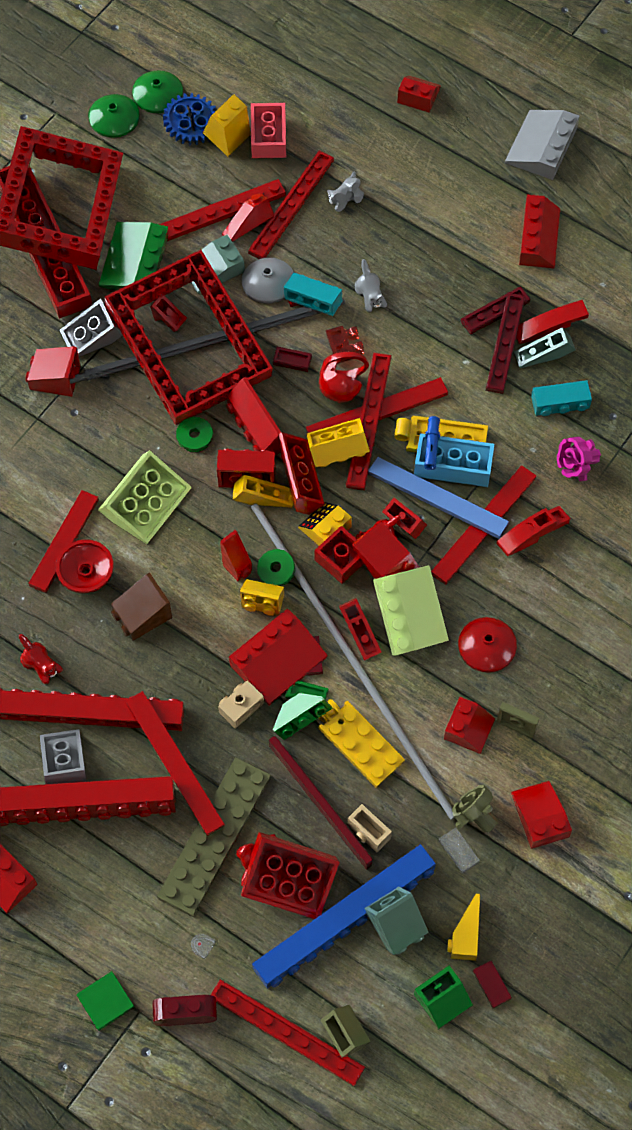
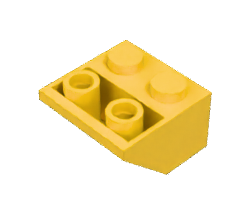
M246 579L240 590L241 606L250 612L256 610L270 616L274 614L279 615L284 598V587Z

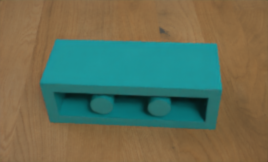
M294 272L284 286L286 300L331 316L335 314L343 301L342 289Z
M587 380L535 387L531 395L536 416H548L553 413L564 414L575 410L584 411L590 408L592 401Z

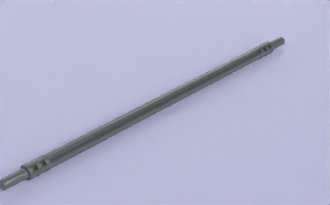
M342 298L343 301L340 306L345 304L344 298ZM302 307L246 323L251 333L322 312ZM222 330L156 349L155 351L157 355L161 356V359L229 339ZM132 356L84 370L83 373L76 374L74 379H70V383L82 380L89 381L137 367L140 364L136 357Z

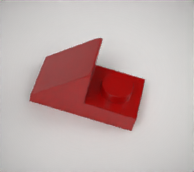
M165 295L158 297L150 306L154 320H162L173 332L177 331L187 319Z

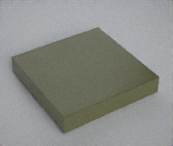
M502 702L497 723L533 738L540 718Z

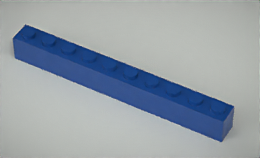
M420 844L252 963L253 970L267 989L271 986L273 988L278 986L283 981L282 978L287 974L293 975L300 969L299 966L301 964L313 961L317 957V953L322 949L324 951L330 949L336 939L339 937L343 939L351 933L350 929L356 925L360 927L366 923L369 916L364 908L397 887L411 891L418 885L417 882L422 878L427 879L434 874L433 870H435L436 863Z

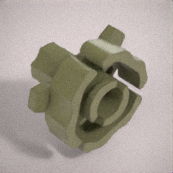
M479 785L469 790L460 798L462 802H457L454 805L452 812L458 821L456 823L458 829L468 822L475 821L485 833L493 830L498 824V819L491 812L493 808L490 806L493 796L485 785Z

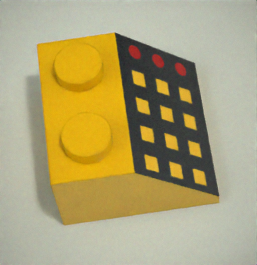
M324 502L325 505L314 511L298 528L318 546L340 526L348 531L352 527V517L339 505Z

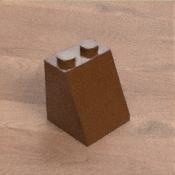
M150 572L111 603L113 609L111 614L116 622L120 621L122 632L126 637L130 636L132 641L173 618L170 602Z

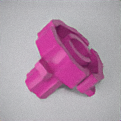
M580 437L563 439L559 444L557 466L558 468H568L561 471L562 475L567 478L578 477L579 481H586L587 473L591 470L590 464L600 462L601 453L599 449L595 448L592 439L587 441Z

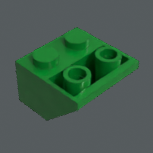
M450 965L415 988L414 996L438 1030L473 1006L462 982Z

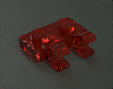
M343 326L326 330L332 354L341 352L364 354L362 341L351 345L348 342V339H359L357 326L344 330ZM342 359L338 363H342L352 359Z

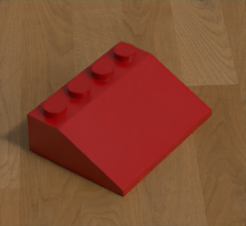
M287 608L229 656L231 668L245 682L248 680L264 696V701L270 706L289 687L294 686L295 682L300 681L307 675V672L319 662L324 661L328 655L302 622Z
M259 832L250 857L241 896L316 919L322 914L340 862L336 856Z

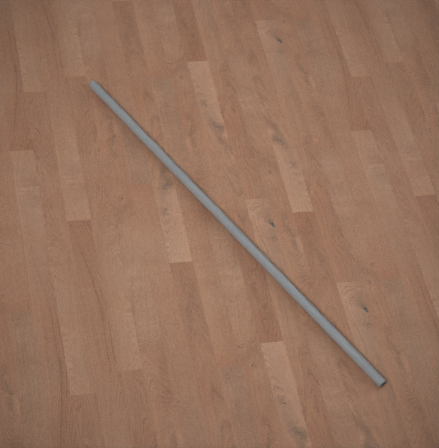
M257 503L253 504L251 509L276 548L289 553ZM295 563L296 570L294 576L450 820H454L452 806Z

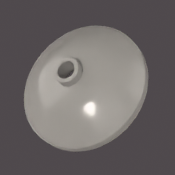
M277 258L256 260L243 272V290L249 298L256 302L265 304L279 302L285 299L284 286L293 274V270L286 262Z

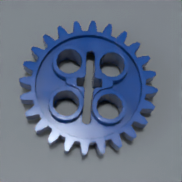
M184 93V98L177 95V101L172 98L171 104L167 103V108H164L163 120L166 132H170V137L176 136V141L182 139V144L188 141L189 145H191L192 141H194L198 145V140L204 143L206 136L203 132L211 115L215 112L216 106H211V100L206 102V97L200 99V94L193 97V93H191L190 97H187L186 93ZM187 107H189V109H190L191 119H190V117L188 116L189 111H188ZM191 120L193 121V128L195 131L192 130Z

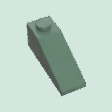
M562 327L514 351L519 367L523 368L559 359L576 349L570 334Z

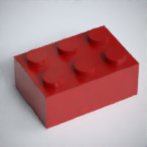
M228 448L218 450V487L234 488V483L243 475L275 483V452L269 450L252 451L249 449L241 451Z

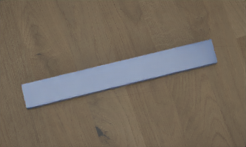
M377 457L368 470L369 475L498 539L501 538L509 525V521Z

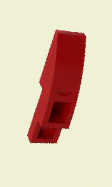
M560 506L549 511L545 508L512 528L497 541V544L507 556L513 555L537 543L540 537L569 524L571 518Z

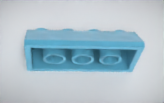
M420 433L414 475L421 478L488 487L494 444L440 436L437 447L436 469L427 470L424 468L427 439L425 434Z

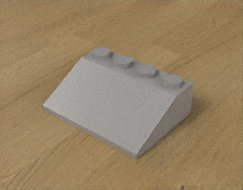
M529 110L505 160V164L553 180L577 130L580 116L565 110Z

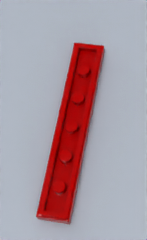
M81 490L28 583L30 587L47 593L57 575L56 560L58 555L67 545L77 540L99 501L98 496Z

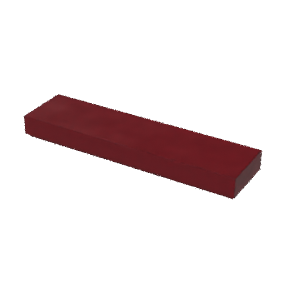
M521 286L509 292L525 296L524 305L530 303L531 299ZM507 294L461 318V323L470 335L502 318Z

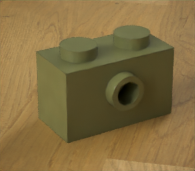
M350 1005L334 1009L321 1019L342 1058L357 1053L371 1042Z

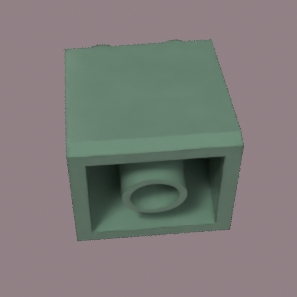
M397 887L364 908L387 951L393 955L403 953L408 945L420 942L424 939V935L429 933L412 893L401 887Z

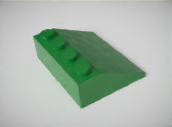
M117 222L99 287L117 291L158 271L168 239V226L151 222Z

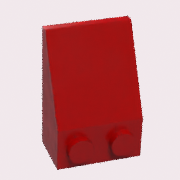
M378 521L352 544L374 579L420 568L411 553L381 521Z
M550 781L511 792L531 849L570 837L572 828Z

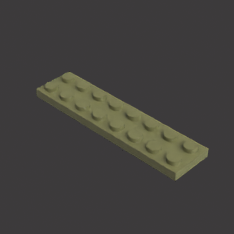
M235 757L211 800L225 826L207 836L200 823L197 824L159 891L157 899L194 917L271 778L270 774Z

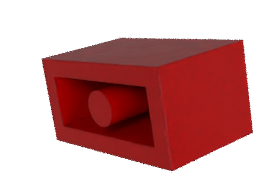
M393 498L382 511L389 519L396 515H401L397 525L415 540L427 526L421 518L396 498Z

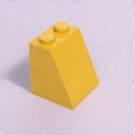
M235 94L211 115L203 132L227 157L251 135L247 106Z

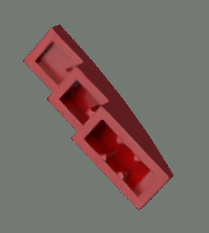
M583 300L563 305L521 323L516 336L518 344L540 339L562 327H570L572 322L587 319L589 313Z

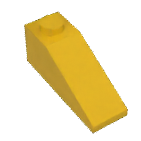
M243 475L234 483L233 500L248 505L257 503L261 506L293 507V498L288 487L248 475Z
M475 894L454 930L452 939H448L447 952H451V959L476 961L480 894Z

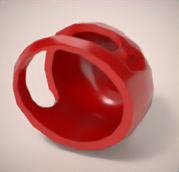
M341 352L328 356L324 360L320 371L319 387L321 393L327 399L338 403L351 401L362 388L361 382L356 379L369 367L366 357L355 352ZM342 359H358L364 363L363 366L357 369L347 371L336 370L338 362Z

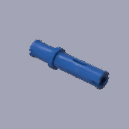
M436 416L428 418V431L425 433L427 442L424 468L427 470L436 469L438 440L440 439V418Z

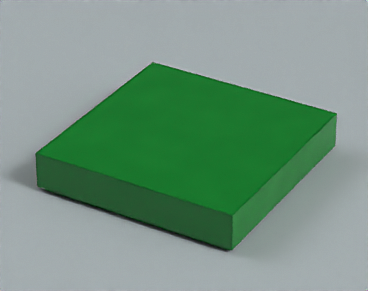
M112 971L76 994L98 1031L135 1008Z

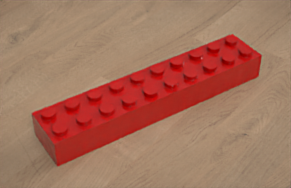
M29 165L15 221L61 232ZM10 166L0 169L1 193H3ZM29 253L59 319L92 306L91 295L77 265Z
M172 776L0 787V826H7L9 823L27 825L29 822L36 821L40 824H45L52 820H58V822H68L70 819L88 821L90 818L97 817L101 820H106L112 816H119V818H129L131 815L148 817L151 814L158 813L159 815L167 816L176 812L175 786Z

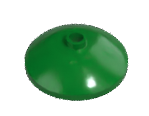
M150 71L136 80L133 85L132 95L134 102L142 110L150 113H164V108H167V103L171 104L172 98L177 101V95L181 98L183 97V86L181 81L170 72Z
M111 94L99 98L92 104L88 118L95 132L105 137L115 138L127 135L133 131L139 122L140 113L137 104L129 97Z

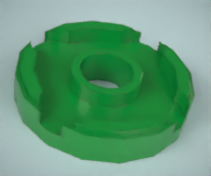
M190 417L184 419L178 425L176 438L178 444L187 451L199 452L205 450L210 442H212L213 429L205 419ZM192 432H198L200 434L196 438L190 436Z
M273 549L264 553L257 565V573L264 583L278 586L289 583L296 570L292 556L281 549ZM275 564L281 565V569L278 572H272V567Z

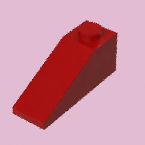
M260 193L251 196L241 206L222 235L228 234L233 242L272 218L274 213L269 199Z
M234 530L220 541L224 568L239 581L251 574L252 562L238 532Z
M357 598L339 605L363 659L367 660L381 653L382 651Z

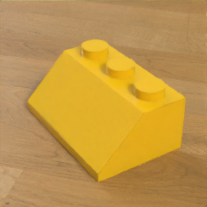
M360 418L307 433L315 467H326L330 463L336 461L343 462L350 457H360L370 452Z

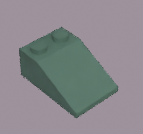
M228 234L210 242L202 249L221 283L243 274L245 271L244 259ZM191 282L197 294H200L201 292L195 282Z

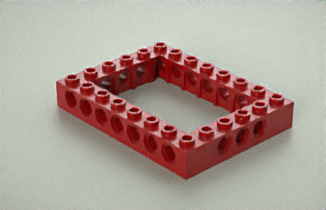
M20 126L0 200V246L97 270L123 152ZM32 152L36 158L41 160L46 159L54 161L56 164L61 163L73 166L76 169L89 170L91 173L101 172L85 238L15 221L28 168L31 163Z
M202 250L194 252L105 296L106 308L175 426L184 419L193 417L225 401L227 395L242 378L246 377L251 386H254L272 377L273 368ZM194 281L243 364L227 374L223 373L221 377L211 382L207 381L205 385L194 391L193 389L188 391L184 401L179 392L178 385H175L170 377V371L164 367L161 356L157 355L152 341L144 333V327L137 321L134 310Z

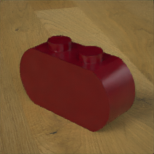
M212 995L164 997L152 1001L153 1024L157 1026L204 1024L217 1020L216 997Z

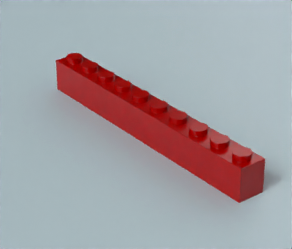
M0 688L1 720L141 728L126 704V700L131 697L121 698L118 695L102 697L99 694L86 696L75 692L62 694L57 691L43 693L39 690L23 692L20 689L6 691ZM155 697L148 699L166 730L182 731L184 718V703L178 699L166 701Z

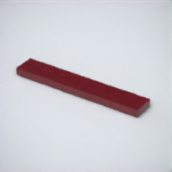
M507 293L485 391L504 394L525 300L523 295Z

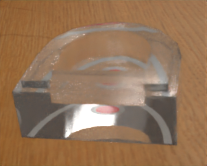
M198 934L193 937L191 948L196 955L205 960L215 945L216 940L208 935Z

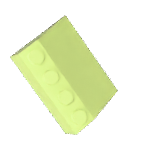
M149 450L139 458L98 510L114 524L148 544L192 487Z
M429 565L373 580L392 655H399L449 641Z

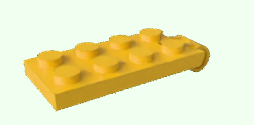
M413 415L411 420L407 418L397 419L394 437L398 441H408L406 451L417 452L420 433L425 434L428 431L429 417ZM440 419V436L486 443L488 425Z
M329 699L327 702L332 705L333 709L319 717L320 721L324 723V725H319V730L377 788L405 762V759L348 701L340 709L332 699Z

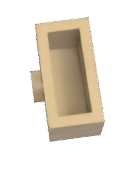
M247 680L244 684L240 683L237 685L229 697L225 696L219 702V713L236 729L264 704V696Z
M363 804L348 817V826L356 833L357 839L362 843L366 842L374 851L378 852L391 839L392 831Z

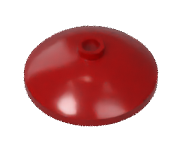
M84 539L70 543L60 552L56 560V574L59 581L64 587L76 593H91L99 590L110 580L114 569V562L110 551L103 544L94 540ZM85 570H89V573L84 574L83 572Z
M483 617L469 622L463 628L458 640V649L462 659L468 666L480 672L491 673L500 671L511 663L516 654L517 641L512 629L506 623L495 618ZM489 637L492 641L488 642L485 638Z

